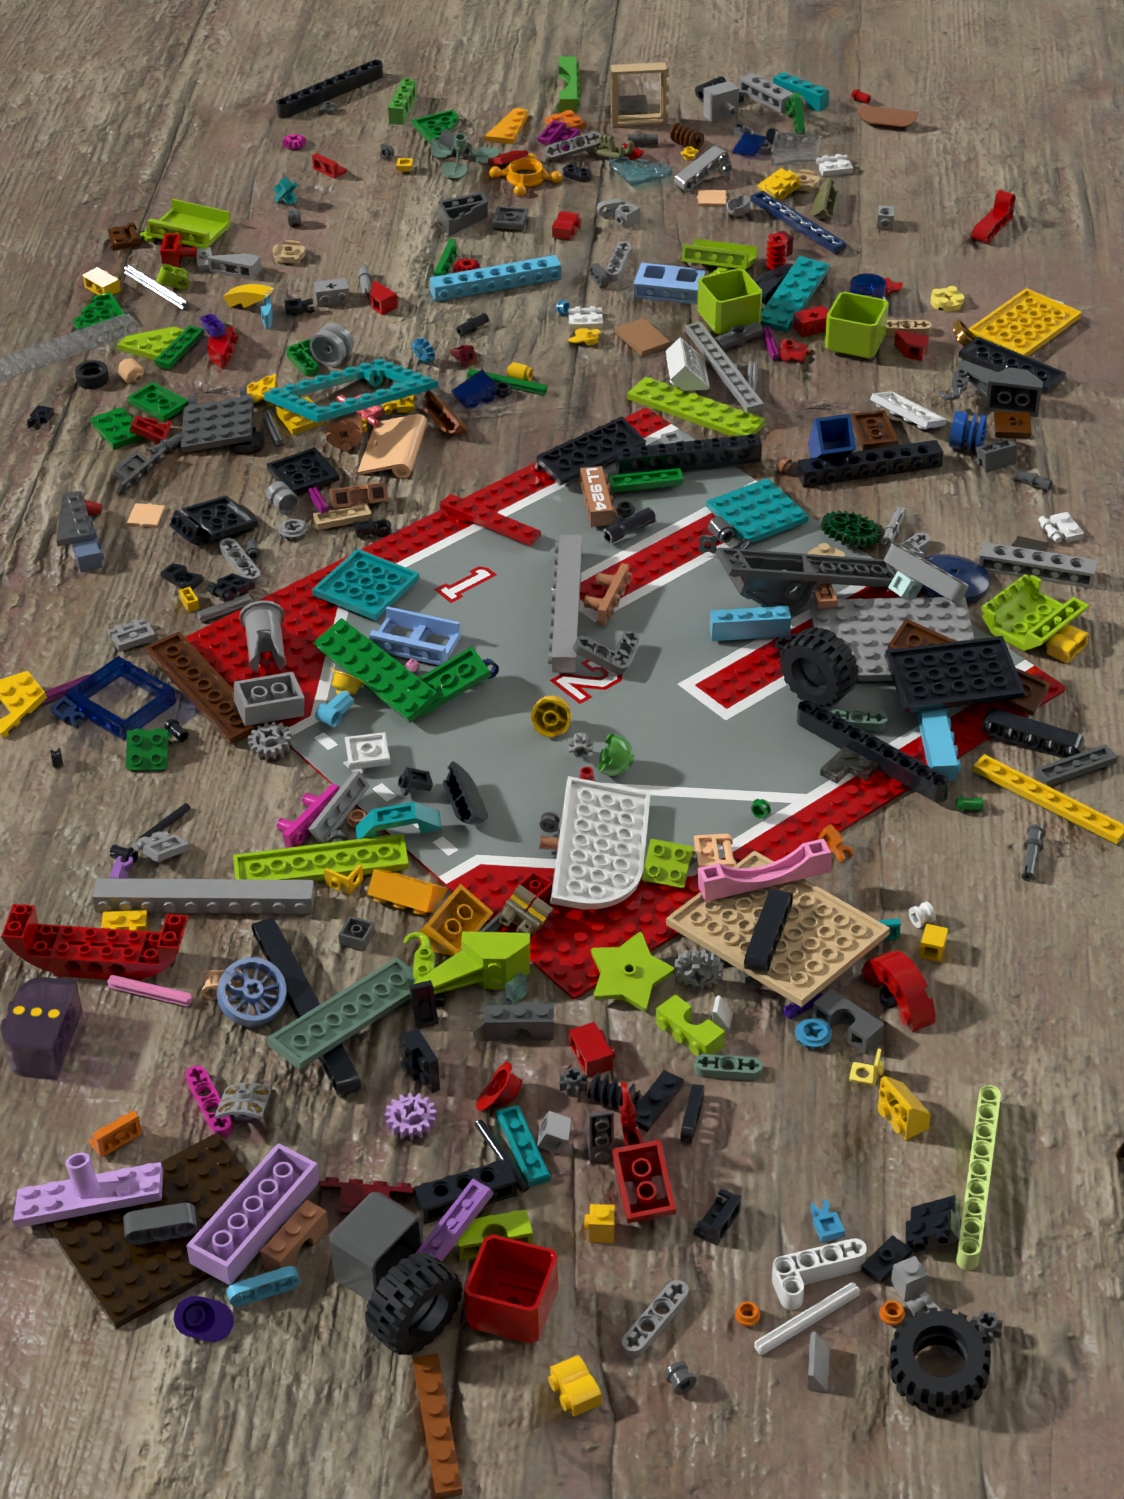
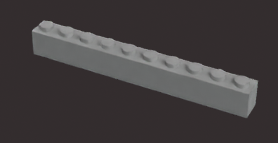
M560 535L559 542L555 543V553H557L555 554V565L558 566H554V577L557 578H553V589L556 590H552V601L555 602H552L551 626L554 627H550L549 651L552 652H548V664H552V672L576 673L577 653L574 651L573 645L578 638L582 535Z
M97 878L92 898L95 912L147 910V913L313 914L315 888L314 880Z

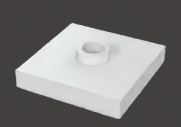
M385 732L345 737L349 770L391 765Z

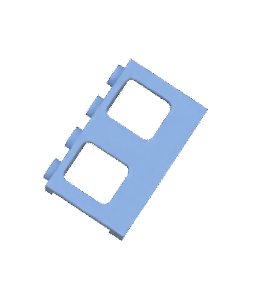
M641 263L634 281V298L698 304V280L700 277L706 276V269Z
M388 606L386 608L387 618L378 631L372 630L369 634V639L388 654L441 665L448 660L461 638L460 622ZM394 626L414 630L409 638L389 634ZM430 634L450 638L446 646L425 642Z

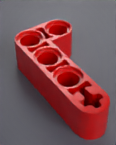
M998 190L995 196L994 208L973 228L972 239L989 243L1011 221L1014 214L1015 194Z

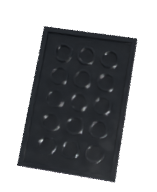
M1003 636L885 650V659L904 713L1022 699L1025 697L1024 688Z

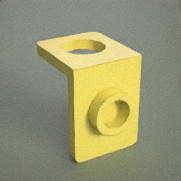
M881 1049L877 1050L874 1065L853 1062L849 1077L850 1082L876 1086L877 1077L883 1074L884 1061H880ZM863 1069L869 1072V1076L860 1078L856 1075V1072Z

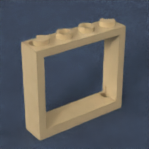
M665 62L611 65L612 127L666 124V118L669 116V111L666 109V105H669V96H666V91H669V82H667L669 68H666ZM660 73V113L618 115V75Z

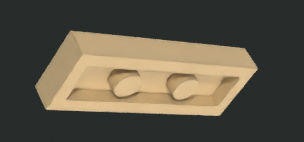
M367 503L329 510L328 513L324 512L323 514L320 512L313 513L314 522L318 530L345 526L354 523V521L364 522L372 518Z

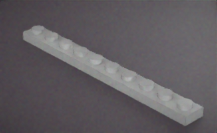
M701 322L685 325V332L747 414L764 410L762 400Z

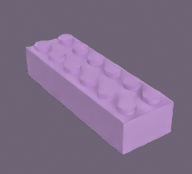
M277 1143L187 1244L190 1264L231 1285L316 1187L320 1180L318 1164Z

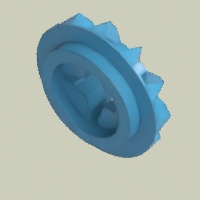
M424 338L414 340L412 352L416 354L415 357H418L419 362L423 361L424 364L431 363L435 359V351L432 345Z
M806 1019L797 1025L795 1035L797 1042L802 1043L803 1048L810 1046L812 1050L815 1047L822 1049L825 1044L830 1043L832 1030L822 1020ZM810 1032L814 1035H817V1038H815L813 1035L809 1036Z

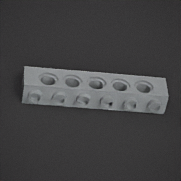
M983 542L979 565L986 572L1022 577L1026 574L1029 578L1031 575H1034L1042 581L1093 589L1098 560L988 542Z

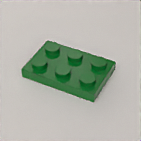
M154 382L127 397L129 404L163 422L182 412L184 407L189 406L187 399Z
M123 407L115 408L112 411L90 418L92 426L113 450L145 439V437L129 431L133 419Z

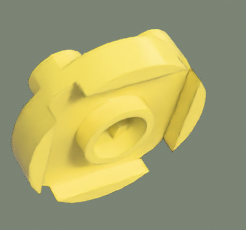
M955 286L933 289L930 303L937 310L940 307L944 308V312H954L961 309V305L964 304V295L957 291Z

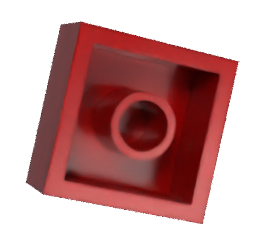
M534 870L516 885V888L520 884L534 894L533 902L537 897L545 901L552 895L553 881Z

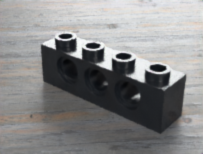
M507 1159L415 1186V1203L424 1224L442 1219L472 1179L489 1187L494 1193L485 1206L517 1196L516 1179Z

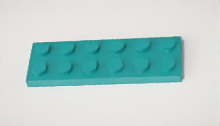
M799 256L761 312V326L788 333L793 325L794 313L804 309L829 271L830 264Z

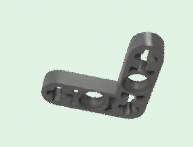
M626 630L621 636L615 651L586 636H579L573 645V649L578 655L615 674H623L629 665L640 638L636 632ZM620 649L625 650L628 655L623 654ZM597 653L603 654L605 658L599 657Z

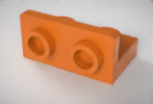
M133 1110L109 1125L100 1128L92 1134L93 1138L89 1139L90 1146L102 1158L142 1135L139 1116Z

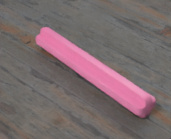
M111 975L108 979V987L187 1007L193 1001L191 993L116 975Z

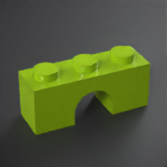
M676 994L656 1008L657 1026L670 1034L678 1043L686 1046L695 1056L715 1054L724 1047L725 1031L709 1019L699 1025L689 1024L691 1022L692 1006Z
M527 1209L474 1219L456 1242L460 1261L476 1259L484 1238L490 1235L533 1244V1232Z

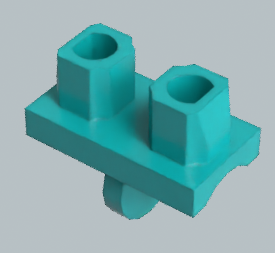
M288 177L281 179L279 184L273 188L276 193L275 202L277 203L283 198L286 204L293 205L297 200L296 195L293 193L298 186L297 182L291 183Z

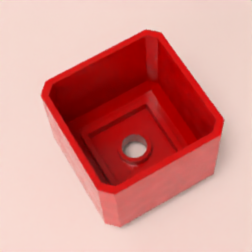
M490 1235L484 1238L464 1287L465 1313L468 1326L471 1329L530 1344L539 1341L558 1292V1256L555 1251L497 1235Z

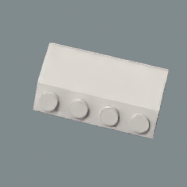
M680 337L666 350L671 384L676 388L679 387L682 391L708 390L710 386L704 358Z

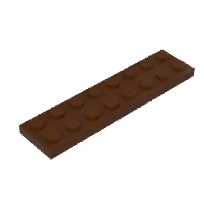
M905 619L888 644L887 650L956 641L909 619ZM1016 668L1025 691V697L1000 702L1034 716L1048 693L1051 683Z
M176 632L145 647L149 657L229 744L251 735L252 730H258V725L264 727V723L244 725L234 702V689L180 632Z

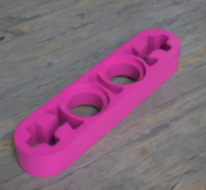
M198 1065L190 1067L186 1071L187 1085L212 1135L218 1132L222 1138H226L233 1130L230 1116L217 1119L215 1117L216 1112H207V1109L210 1107H218L221 1099L206 1069ZM194 1076H198L201 1082L198 1083ZM204 1090L211 1092L208 1096L199 1095ZM218 1120H220L223 1128L217 1125Z

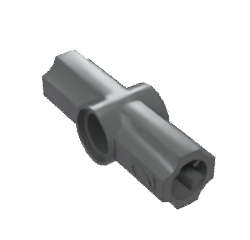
M758 321L746 326L736 325L731 328V332L714 339L722 350L731 347L741 348L746 345V341L763 335V328Z

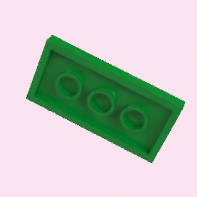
M473 646L420 677L422 681L433 688L439 695V698L421 713L422 717L492 676Z

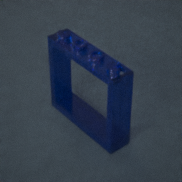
M117 656L65 692L66 697L78 706V712L84 713L86 719L123 741L127 739V730L143 728L176 704L173 687L120 656ZM120 676L156 697L125 720L89 699Z

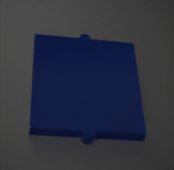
M744 133L732 150V154L755 157L766 140V136Z

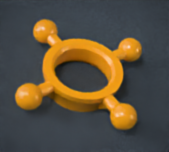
M533 153L528 154L529 156L526 158L512 161L505 170L493 166L489 171L490 176L494 179L506 176L507 181L515 186L514 193L518 197L526 194V188L537 186L544 180H551L553 183H560L562 181V174L560 172L554 171L548 174L543 169L542 163L537 160V156ZM520 170L536 171V173L527 175L515 172Z

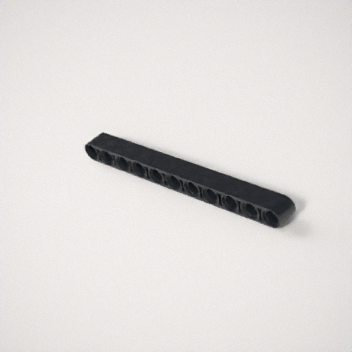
M270 917L251 924L254 938L265 959L274 964L285 979L287 988L286 999L296 1018L298 1019L319 1006L320 1003L275 919ZM342 1043L318 1058L338 1097L362 1089L359 1075Z

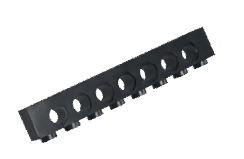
M748 434L704 440L697 439L686 442L679 441L667 444L660 443L649 446L642 445L640 447H624L616 449V469L618 475L678 468L682 471L761 462L762 443L758 434Z
M937 440L801 459L798 460L797 476L803 487L931 469L942 467L944 452Z

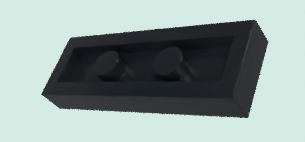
M663 1070L635 1106L638 1128L646 1132L651 1129L684 1086L683 1078Z

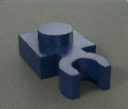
M65 696L50 708L53 715L65 724L70 720L72 726L76 729L79 728L76 720L82 719L87 721L84 713L78 712V706Z

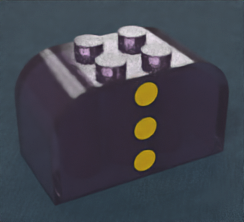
M38 977L26 981L18 988L13 1001L9 1003L7 1017L3 1018L1 1023V1033L9 1066L15 1074L29 1078L58 1079L83 1012L76 980Z

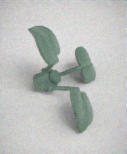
M458 133L454 136V144L451 150L434 138H432L430 144L432 155L439 159H445L448 155L452 156L455 153L454 149H456V163L446 162L441 166V173L450 179L462 178L467 173L466 165L459 164L460 152H464L466 148H468L471 156L475 157V161L480 164H489L488 158L497 156L501 152V149L486 147L476 148L472 152L469 142H467V136L463 133Z

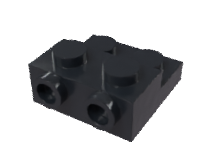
M418 1028L404 1032L399 1038L402 1044L399 1045V1049L403 1058L400 1063L404 1073H408L413 1081L420 1079L422 1085L427 1086L431 1093L439 1091L438 1058Z
M956 1195L911 1207V1220L906 1221V1243L912 1248L914 1253L960 1241V1200Z

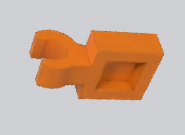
M831 824L823 829L818 838L825 840L831 854L835 853L840 863H843L846 859L843 853H846L849 858L854 855V850L851 847L842 844L844 840L841 834Z

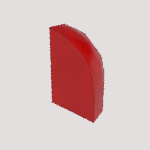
M622 143L625 148H628L626 143ZM634 147L631 154H624V157L621 159L625 161L638 160L644 154V151Z

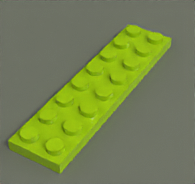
M646 376L627 393L628 400L729 436L757 434L766 424V419L750 413L747 414V412L741 409L733 408L695 393L682 391L680 388Z
M404 833L233 855L235 879L321 881L325 880L324 870L326 868L348 877L359 864L362 865L363 875L373 874L374 869L388 871L409 869Z

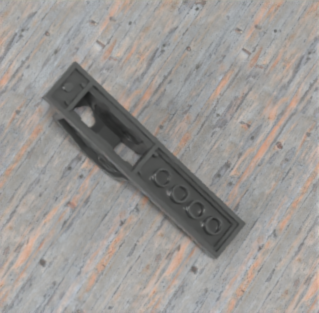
M718 547L716 551L718 559L741 596L748 600H754L761 604V607L788 606L790 613L804 607L814 589L821 584L888 588L897 573L894 567L886 563L884 559Z

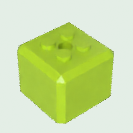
M738 268L700 277L698 280L697 311L717 335L731 332V328L736 325L746 326L757 321L761 322L762 290L744 269Z
M849 292L839 293L827 314L825 347L828 351L867 359L874 357L886 335L889 302L885 299Z

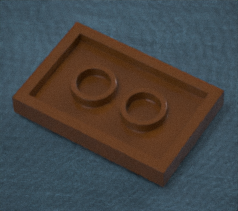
M885 410L851 414L852 426L862 450L898 445V439Z

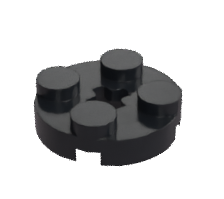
M253 427L252 441L229 446L235 454L260 452L261 447L264 445V434L261 430L260 432L256 431V427Z

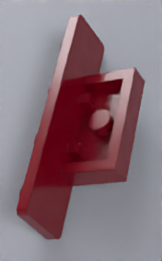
M325 1177V1181H318L320 1188L341 1190L340 1213L350 1214L373 1192H380L388 1198H391V1194L415 1195V1190L411 1188L412 1184L398 1182L397 1186H387L388 1182L373 1181L372 1185L363 1184L364 1180L349 1179V1183L339 1182V1178Z

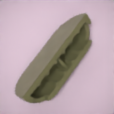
M831 177L821 185L815 195L811 215L815 218L826 219L836 213L840 193L833 186L835 182Z

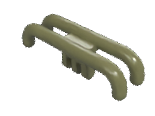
M600 134V146L596 147V149L586 150V152L593 155L621 159L624 157V154L628 155L633 152L634 143L630 140L627 143L628 148H625L623 145L616 147L613 136Z

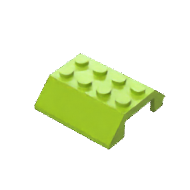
M1025 574L984 604L981 610L984 613L982 617L993 635L1003 636L1006 642L1025 651L1045 643L1089 609V605L1075 597L1062 604L1040 592L1041 579L1034 575H1031L1029 578Z

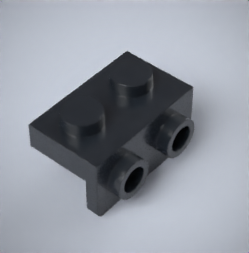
M175 510L169 526L191 544H208L209 538L198 530V525L181 511Z

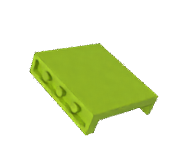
M171 199V209L159 220L150 218L147 221L148 236L164 239L165 234H181L182 244L207 249L230 227V211Z
M694 238L693 245L683 244L681 261L747 269L756 263L758 246Z

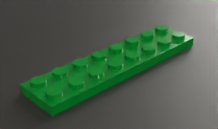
M343 618L339 619L313 642L317 650L347 674L362 680L365 683L363 686L409 723L439 698L438 693Z

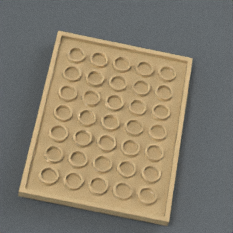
M753 851L736 864L734 868L760 867L774 861ZM805 879L706 902L700 892L666 918L667 926L708 951L714 952L718 957L800 1007L804 1006L890 935V928ZM776 889L793 892L792 908L768 973L745 969V954L769 890Z

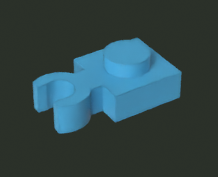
M826 1199L823 1200V1209H818L813 1202L811 1203L810 1210L813 1216L812 1224L821 1243L845 1237V1229L837 1212L829 1213L830 1204Z

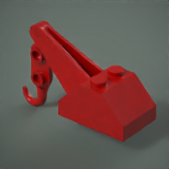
M622 1081L623 1106L619 1108L625 1147L612 1149L621 1204L627 1224L676 1214L661 1140L643 1141L636 1128L637 1115L628 1085L625 1081ZM632 1136L635 1145L629 1146L628 1137Z

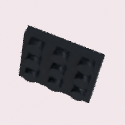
M315 447L266 464L267 470L275 480L284 482L297 496L308 492L309 488H319L340 480L338 472Z
M227 495L181 508V512L198 525V530L211 540H218L228 535H234L235 533L258 527L259 520Z

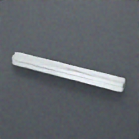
M849 1283L754 1342L755 1350L760 1355L769 1352L860 1295L859 1287L855 1283Z

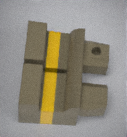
M519 884L513 895L505 903L499 922L504 926H509L514 922L519 926L516 933H530V935L534 936L548 920L553 908L538 897L533 902L535 895Z

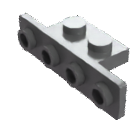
M162 447L149 459H146L136 450L119 464L113 471V474L122 481L118 486L116 494L119 496L122 492L126 493L129 491L134 482L138 483L145 473H150L156 463L159 465L165 458L166 448Z

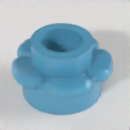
M561 299L556 304V311L559 312L560 316L568 315V308H571V305L568 301Z

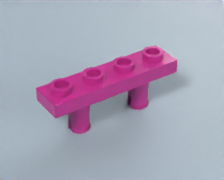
M331 784L320 796L305 793L302 796L303 806H308V808L295 821L280 818L277 821V830L283 832L282 836L286 848L299 847L311 835L308 830L309 827L339 791V785Z

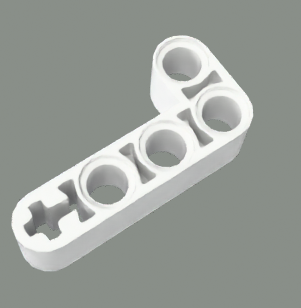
M848 1239L776 1258L772 1267V1284L782 1306L789 1310L800 1308L803 1303L804 1285L861 1271V1265L866 1261V1244L860 1239Z

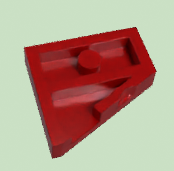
M135 416L129 431L159 444L161 440L166 438L172 422L166 421V424L157 423V419Z

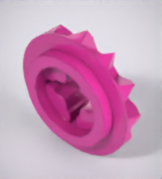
M295 133L284 136V139H282L283 146L288 149H300L307 143L305 136Z

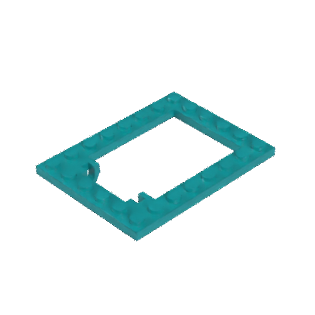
M376 359L372 363H361L358 367H347L344 371H332L330 375H318L312 380L304 379L297 384H286L283 388H272L269 392L264 393V400L319 423L439 388L438 381L430 376L421 375V373L413 372L411 369L403 368V366L395 365L393 362H387L384 359ZM383 376L397 381L389 389H378L372 394L365 393L361 394L358 398H347L341 403L333 402L327 407L318 406L316 403H311L307 399L298 397L361 378L366 379L374 387L382 384Z

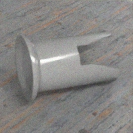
M271 601L252 602L240 612V623L246 629L249 667L255 673L258 670L260 653L272 652L279 670H282L287 662L281 630L285 614L281 606Z

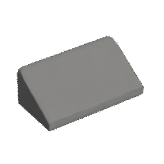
M812 1332L809 1345L808 1391L827 1392L829 1347L816 1332Z

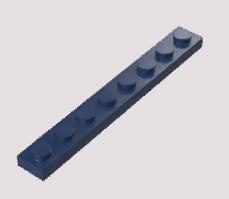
M761 191L751 195L750 201L826 248L831 253L835 254L846 249V242L766 192Z

